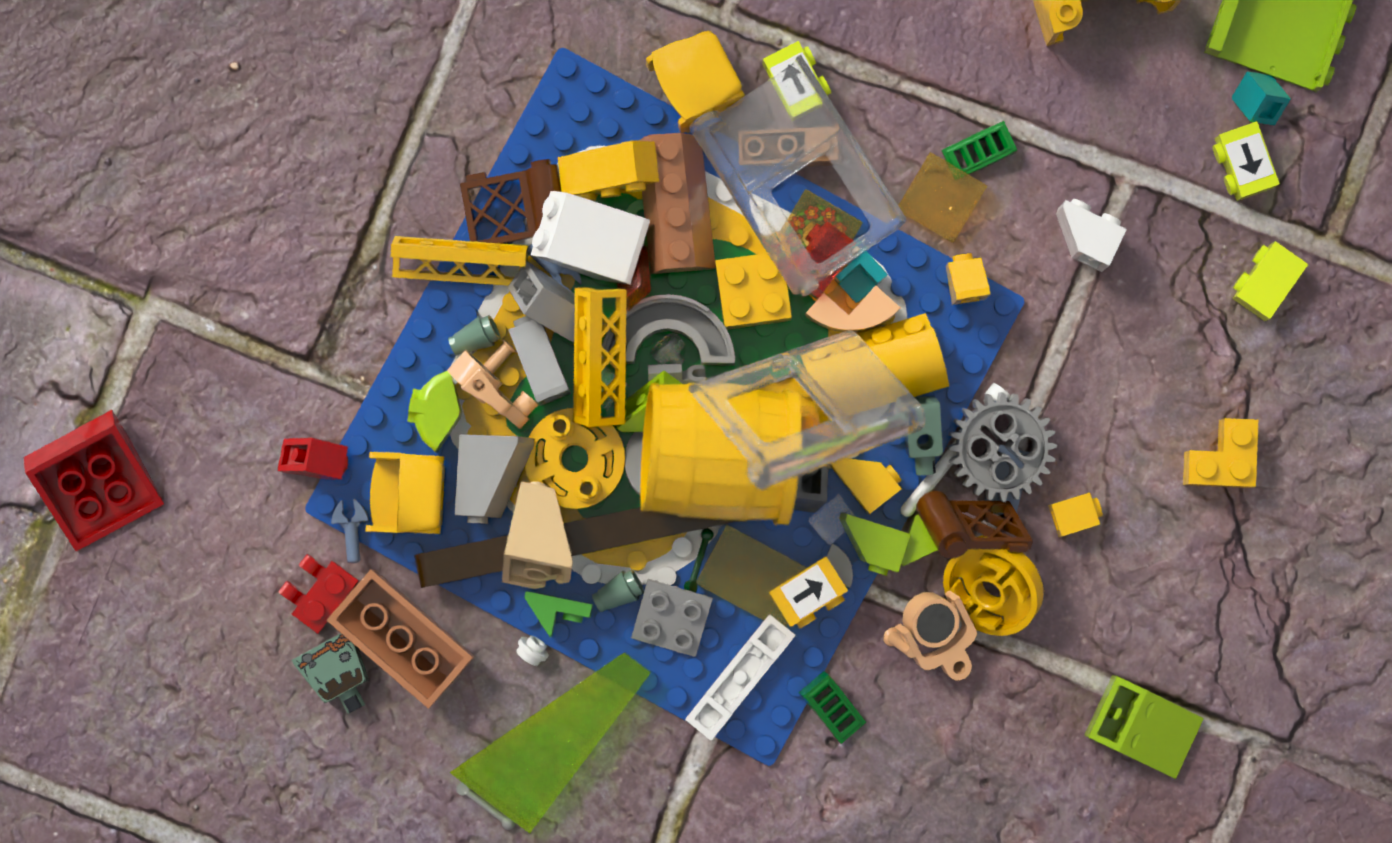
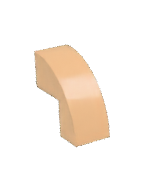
M875 286L850 315L823 293L806 312L805 316L826 329L838 332H861L883 324L893 317L901 307Z

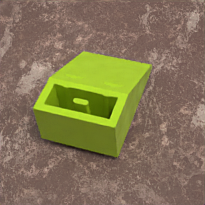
M1112 675L1084 736L1176 779L1204 718L1127 680Z

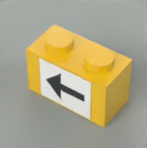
M825 556L768 593L788 625L792 627L797 624L800 629L815 620L814 612L823 606L829 611L845 601L842 594L848 590L827 556Z

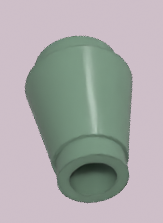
M488 315L485 317L478 316L453 336L449 337L448 341L452 351L458 356L465 350L472 352L494 346L495 341L500 340L501 337L494 320Z
M633 570L628 572L621 571L596 593L592 594V598L599 611L603 612L638 601L639 596L644 594V588Z

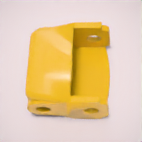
M704 31L690 38L670 43L653 51L646 58L648 70H655L663 92L673 108L681 116L678 120V128L681 133H689L710 123L721 114L739 106L746 99L741 82L718 37L712 31Z
M370 452L369 458L376 459L370 488V510L373 525H366V531L441 534L445 478L444 456Z

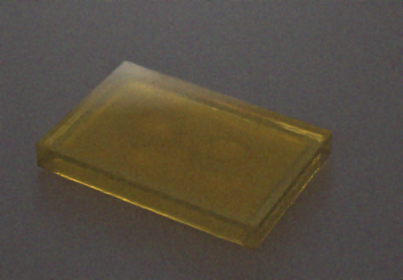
M726 525L696 583L700 587L762 620H765L770 614L786 627L788 623L768 592L807 567L737 529Z

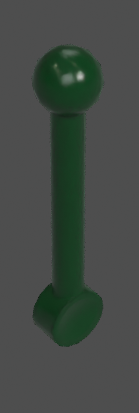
M705 528L701 532L702 542L690 580L684 584L685 590L695 593L698 588L696 580L708 542L714 537L713 531L709 528Z

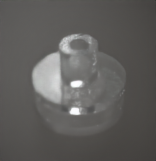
M673 332L656 343L651 349L650 354L659 365L665 364L668 361L671 364H682L685 359L679 352L683 349L685 343L676 332Z

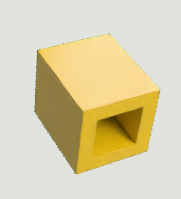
M1090 492L1048 505L1058 537L1100 525L1098 518L1103 516L1098 498H1092Z

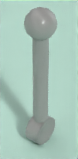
M461 782L457 785L456 790L459 795H467L502 822L504 829L511 830L514 828L515 821L513 818L505 817L472 792L468 783Z

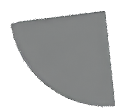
M831 544L827 558L844 585L850 588L853 579L850 560L839 547Z

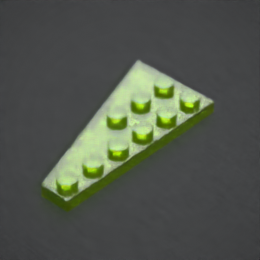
M622 653L449 773L530 834L650 675L651 671L628 653Z

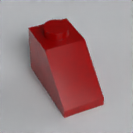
M315 438L284 439L277 471L326 480H342V475L348 466V447Z

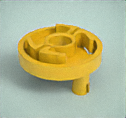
M573 408L553 412L535 426L529 438H534L535 442L525 464V471L530 482L543 483L544 480L550 488L555 489L559 507L583 509L602 502L616 489L624 472L625 450L622 440L613 425L597 426L607 435L605 437L596 427L585 428L581 424L573 422ZM539 441L538 446H537V449H538V452H537V465H538V466H536V462H535V457H536V445H537V442ZM580 446L585 449L588 454V462L584 469L578 472H571L564 467L562 455L567 448ZM604 456H606V459H607V467H606L605 476H606V477H609V478L603 477L604 471H605V457H604ZM553 480H554L561 488H563V489H565L566 491H568V493L565 492L564 490L560 489V488L553 482Z
M968 549L963 555L950 559L944 571V592L946 593L950 590L961 598L974 627L980 632L995 636L1015 634L1027 627L1041 608L1044 595L1042 580L1035 565L1023 552H1008L1007 549ZM982 582L994 584L1000 591L1001 597L988 593Z

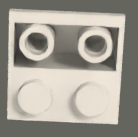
M1072 199V202L1065 200L1058 208L1056 216L1071 257L1098 271H1104L1110 266L1127 229L1120 226L1121 221L1109 214L1103 213L1102 217L1090 212L1091 206L1080 200Z

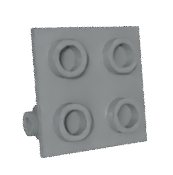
M648 579L631 638L696 657L713 598L705 594L702 595L678 588V586H671L657 580Z

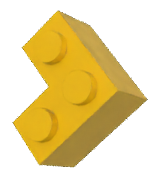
M1232 418L1219 420L1218 452L1195 450L1184 452L1183 485L1235 488L1256 487L1258 420Z

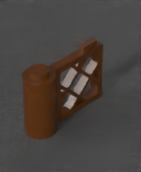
M543 159L531 162V168L525 171L487 178L486 172L466 175V182L460 183L470 241L504 244L533 238L535 232L539 229L543 217V205L549 197L550 191L561 192L558 165L551 164L550 159ZM519 180L521 194L513 204L499 193L507 182ZM499 184L495 190L489 187L490 185ZM483 187L492 193L482 210L472 204L469 189ZM497 197L511 206V209L501 223L487 214V211ZM522 201L524 203L525 211L519 208V205ZM473 209L479 213L476 219L474 218ZM516 210L526 217L528 231L514 233L505 227ZM485 217L497 225L498 228L491 238L478 241L476 227ZM502 230L510 234L498 237Z
M931 491L924 494L916 504L919 517L940 555L944 558H957L968 549H1007L1008 552H1028V549L1032 547L1033 540L1010 501L948 500L943 492ZM963 513H969L975 516L976 518L973 519ZM993 513H1004L1006 519L1001 518ZM984 520L998 528L994 529L981 522ZM973 531H976L986 537H975ZM1006 531L1017 537H1010L1002 532Z

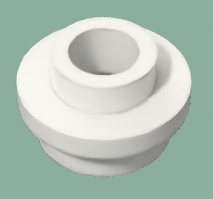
M532 635L529 638L521 637L519 639V647L516 652L523 660L534 666H538L541 661H546L549 654L545 650L547 646L542 640Z

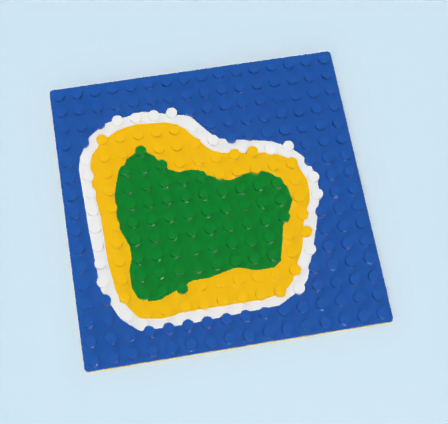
M560 48L555 53L487 178L525 171L531 168V162L543 159H550L551 164H557L559 169L558 157L632 140L638 141L653 134L681 133L678 128V120L681 116L673 106L570 50ZM704 125L689 133L685 132V134L701 136L715 260L782 251L792 316L791 321L728 329L727 331L734 347L735 366L704 365L706 384L752 387L776 393H782L785 389L796 391L800 396L801 434L829 437L828 461L832 457L881 462L884 467L890 464L902 479L898 483L901 490L868 515L828 464L827 502L815 513L793 510L788 525H774L773 520H746L709 527L713 531L714 537L708 542L696 580L698 586L696 593L705 594L713 599L696 657L631 638L644 594L639 596L638 601L600 612L595 605L592 594L596 593L621 571L628 572L630 570L636 573L644 591L648 579L684 589V584L690 580L702 542L701 532L703 529L572 556L571 579L567 583L559 584L554 579L546 581V585L543 588L532 589L503 583V571L439 584V586L526 634L539 638L546 645L683 720L686 719L712 684L770 614L796 636L776 661H774L715 737L761 763L771 766L775 763L807 704L798 692L825 671L878 574L869 571V563L859 559L839 519L841 512L901 531L908 518L901 514V507L927 476L916 475L915 458H909L906 453L902 401L828 424H820L798 352L869 330L861 332L833 331L819 326L805 316L806 312L824 293L850 315L860 302L855 303L834 278L864 250L874 258L888 274L877 287L901 307L893 317L875 328L926 313L938 339L947 371L949 387L916 397L935 396L940 402L944 452L952 438L948 435L949 432H955L957 425L953 422L954 419H962L964 414L961 409H967L1021 311L1024 305V298L987 278L990 295L985 300L952 305L946 265L949 262H953L952 258L783 166H740L739 142L708 125ZM520 181L507 182L499 194L514 204L521 194ZM499 184L490 185L489 187L495 190ZM481 187L473 204L482 210L492 193ZM626 189L621 190V196L601 198V194L596 195V201L594 202L626 212L631 203L643 199L642 191L626 192ZM497 197L487 211V214L501 223L511 209V206ZM522 201L519 205V208L525 211L524 203ZM809 204L816 207L815 204H821L826 208H832L843 218V225L848 227L845 233H848L847 242L844 245L836 246L833 253H830V250L828 251L829 255L832 254L834 261H827L825 266L818 263L819 266L806 263L803 259L793 255L791 245L786 243L789 236L786 237L787 228L790 226L789 222L800 209H807ZM473 209L474 218L476 219L479 213ZM516 210L505 227L514 233L528 231L526 217ZM639 210L636 215L645 218L644 210ZM466 216L453 240L470 241ZM483 217L476 227L478 241L491 238L498 226ZM812 219L809 225L803 229L804 234L803 237L801 236V240L807 247L822 251L831 241L830 236L831 233L833 234V230L827 227L823 221L818 222ZM502 230L498 237L510 234ZM533 238L504 244L528 245L529 247L532 244ZM640 254L631 284L597 280L580 273L582 283L580 285L571 275H559L561 276L562 284L574 294L575 288L582 287L596 290H627L626 309L632 304L651 296L669 294L687 297L709 308L724 324L716 269L651 274L650 261ZM528 255L527 261L552 278L550 273ZM441 261L437 270L439 272H448L456 264L450 261ZM464 264L472 274L481 275L489 268L487 264ZM498 266L500 271L509 277H515L520 270V266ZM459 268L455 273H463V272H462V271L460 270V268ZM492 271L490 274H488V275L497 276V275L494 273V271ZM430 280L339 444L348 447V466L342 475V480L320 479L306 504V512L345 534L344 528L339 523L331 524L332 515L338 503L343 500L344 516L351 522V518L355 515L353 499H356L363 506L369 517V521H362L358 526L359 542L417 574L414 557L416 554L509 535L521 482L530 483L525 467L501 518L488 517V524L467 523L468 516L455 515L459 434L529 438L532 430L543 418L553 412L573 408L574 342L544 326L571 394L542 406L539 405L527 416L529 420L521 429L501 415L491 405L481 403L473 395L461 388L462 385L455 380L462 409L461 419L436 453L422 441L415 423L407 422L413 388L421 390L433 376L447 371L459 358L460 355L456 356L452 351L448 338L478 316L485 317L490 315L501 337L500 340L495 341L494 346L469 352L484 364L503 344V339L516 350L508 329L515 327L513 321L526 315L523 314L507 288L508 285ZM616 297L602 298V313L609 318L616 310ZM670 331L656 333L646 339L637 351L635 364H626L625 400L649 382L648 365L682 364V371H686L693 365H701L699 352L693 342L682 334ZM512 352L493 373L502 383L498 389L512 403L519 397L522 391H525L536 401L518 353ZM607 364L601 371V380L608 386L615 378V369L611 364ZM609 396L601 405V416L614 417V401ZM613 425L626 451L627 444L634 432H621L617 429V425ZM595 426L605 435V437L607 436L599 427ZM921 435L918 438V444L928 442V435ZM539 441L537 442V445H536V457H535L536 466H538V465H537V452H538L537 446H538ZM571 446L564 451L562 463L567 470L578 472L587 465L588 454L582 447ZM370 452L444 456L445 478L441 534L366 531V525H373L370 510V488L376 459L369 458ZM604 456V457H605V471H604L603 477L609 478V477H606V476H605L606 467H607V459H606V456ZM935 456V465L940 460L941 456ZM624 467V472L618 486L602 502L583 509L559 507L563 523L639 508L641 507L640 495L631 486ZM553 480V482H554L560 489H562V490H564L565 492L568 493V491H566L565 489L561 488V487ZM831 544L836 545L847 555L853 570L851 587L846 586L848 591L842 594L845 601L829 611L823 606L814 612L816 619L800 629L797 624L790 627L768 592L827 556ZM529 591L593 604L591 618L583 617L582 623L564 620L562 619L563 612H557L553 636L550 638L525 600V592Z

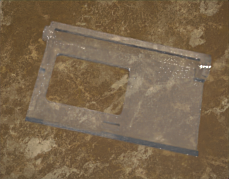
M802 55L796 57L795 61L786 69L721 113L715 110L707 112L697 118L689 127L793 294L801 293L802 296L811 294L820 286V281L898 230L907 221L905 215ZM825 155L869 221L870 230L822 263H815L773 197L772 190L775 186L818 157Z
M852 330L835 334L695 383L688 388L691 394L725 432L726 436L733 441L749 460L747 468L748 478L755 486L762 490L918 432L924 428L926 422L925 413L920 403L860 336ZM789 377H794L831 421L771 443H764L727 400Z

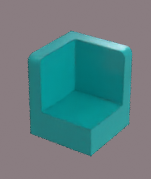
M1249 71L1246 72L1232 95V100L1250 122L1257 121L1258 123L1274 126L1291 100L1274 77Z
M864 250L837 274L834 280L855 303H858L875 286L881 283L888 274Z

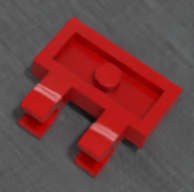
M306 554L299 566L317 578V581L307 594L303 593L289 581L284 583L278 593L297 605L292 615L319 634L328 621L326 620L349 595L359 580L333 560L326 568L309 554Z

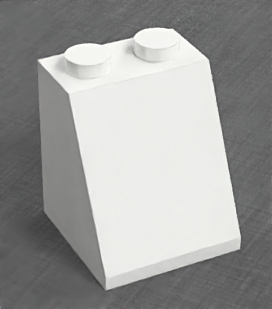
M550 191V195L543 205V217L539 229L533 236L531 255L597 280L631 284L650 220L573 194Z

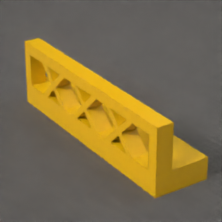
M395 236L391 243V257H393L392 277L509 286L514 277L505 276L498 266H520V269L525 267L528 260V245ZM401 258L420 259L423 262L415 270L400 269ZM431 261H450L456 265L448 272H439ZM464 264H487L489 268L481 275L472 274ZM427 266L430 271H423L422 269ZM460 268V270H461L463 273H455V272ZM492 271H494V273H495L497 276L488 275V274H490Z
M588 287L575 288L573 422L587 427L625 424L627 290L625 289L596 290ZM616 297V310L607 318L602 313V298ZM610 329L615 335V344L607 352L602 347V337ZM610 363L615 369V378L607 386L601 380V371ZM609 396L614 401V417H601V405Z

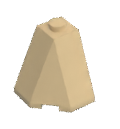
M521 482L504 552L502 582L532 589L543 588L546 585V581L554 579L559 584L570 582L573 560L555 489L541 482Z

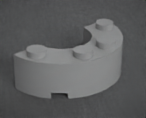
M668 294L642 299L626 309V364H635L637 351L646 339L656 333L670 331L682 334L693 342L699 352L701 365L735 366L734 347L726 327L703 304L687 297ZM610 329L607 331L602 343V347L607 352L615 344V335Z

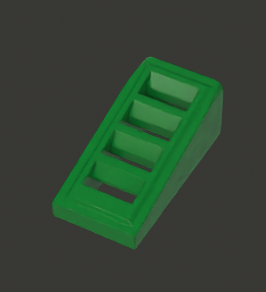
M1002 121L941 150L956 181L1015 154L1017 148L1005 122ZM996 133L1004 147V150L1000 152L992 137ZM985 139L992 154L989 157H986L979 142ZM967 146H973L979 162L974 164ZM960 150L967 165L966 168L961 169L954 152Z
M825 671L798 692L840 744L866 723L843 691ZM828 687L831 691L819 702H816L814 698ZM836 696L838 701L824 712L822 707ZM844 706L846 711L832 722L830 717ZM849 716H852L854 721L840 732L837 727Z

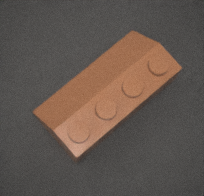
M685 133L653 134L638 140L655 141L659 182L646 184V190L642 191L644 216L650 220L646 234L651 274L716 269L701 136Z
M375 569L369 570L326 620L428 709L475 658L470 651Z

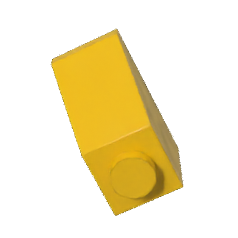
M972 253L953 256V262H949L946 265L952 305L985 300L990 295V288L982 259H973Z
M832 457L828 461L830 467L868 515L901 490L898 483L902 479L890 464L884 467L881 462Z

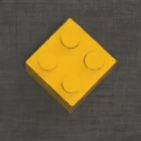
M782 251L715 260L723 322L727 330L791 321L792 316Z

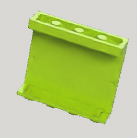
M1222 0L1204 53L1318 92L1323 85L1328 86L1332 79L1335 67L1330 66L1334 54L1339 55L1343 48L1346 36L1341 35L1344 24L1351 23L1357 5L1352 4L1353 0Z

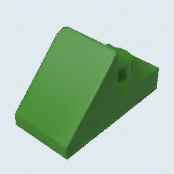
M529 591L525 592V600L550 638L553 636L557 612H563L562 619L582 623L583 617L591 618L593 604Z

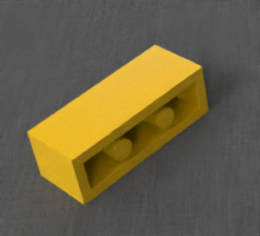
M632 140L558 157L561 192L573 194L591 201H596V195L601 194V198L621 196V190L626 189V192L645 191L646 184L659 182L655 141Z

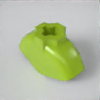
M448 371L433 376L421 390L413 388L408 409L407 422L415 423L422 441L437 453L462 415L455 380Z

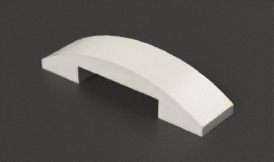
M769 614L685 720L712 741L796 635Z

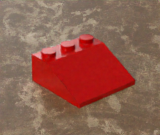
M113 410L104 413L23 457L25 474L76 552L164 505V501L140 456Z

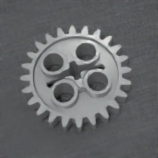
M998 392L996 401H994L990 394H985L984 405L974 399L972 400L973 411L966 408L961 409L966 419L964 421L954 419L953 422L960 429L958 432H949L948 434L956 439V444L947 446V449L956 452V456L949 459V463L960 465L954 472L955 476H967L962 484L964 487H969L975 483L973 490L975 495L979 496L986 489L985 496L988 500H992L996 492L998 493L999 500L1002 502H1006L1008 492H1010L1013 499L1018 500L1020 497L1019 489H1022L1027 494H1031V482L1040 486L1043 484L1038 476L1040 472L1050 475V470L1044 465L1045 462H1055L1056 460L1048 455V450L1057 448V444L1048 442V438L1053 436L1055 431L1045 430L1044 426L1049 423L1050 419L1048 417L1038 418L1042 410L1041 407L1036 406L1029 410L1030 399L1025 398L1018 404V394L1012 393L1008 402L1003 392ZM1000 414H1005L1009 420V425L1003 432H998L995 428V420ZM982 425H985L996 439L1006 442L1005 448L1023 463V468H1019L1007 454L997 452L999 446L981 431ZM1028 437L1032 441V450L1027 455H1021L1018 449L1019 442L1023 438ZM982 438L986 444V449L982 455L974 456L971 450L972 444L976 439ZM1005 461L1009 465V474L1004 479L999 480L996 477L995 469L1000 462Z

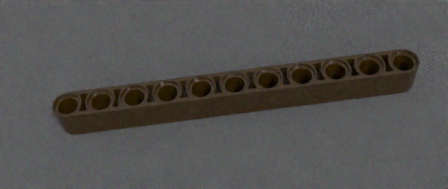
M641 507L563 523L571 556L738 521L683 518L665 513L641 511ZM508 535L414 555L421 588L503 571L504 552Z

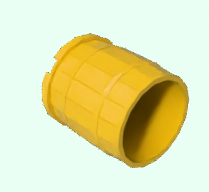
M652 383L647 396L640 467L641 511L665 513L683 518L690 517L710 520H773L774 525H788L793 513L798 475L792 474L790 466L792 454H800L801 407L799 394L789 389L783 390L782 393H776L752 387L695 383L662 385Z

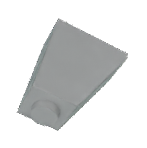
M527 261L525 267H521L507 288L524 315L574 342L575 294Z
M528 316L513 321L515 327L508 330L536 402L542 406L571 394L544 326Z
M459 434L455 515L468 516L467 523L488 524V517L501 518L531 454L535 439L519 436Z

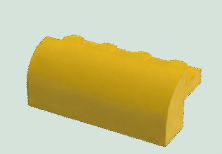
M926 313L798 352L821 425L949 387L947 371L939 342Z

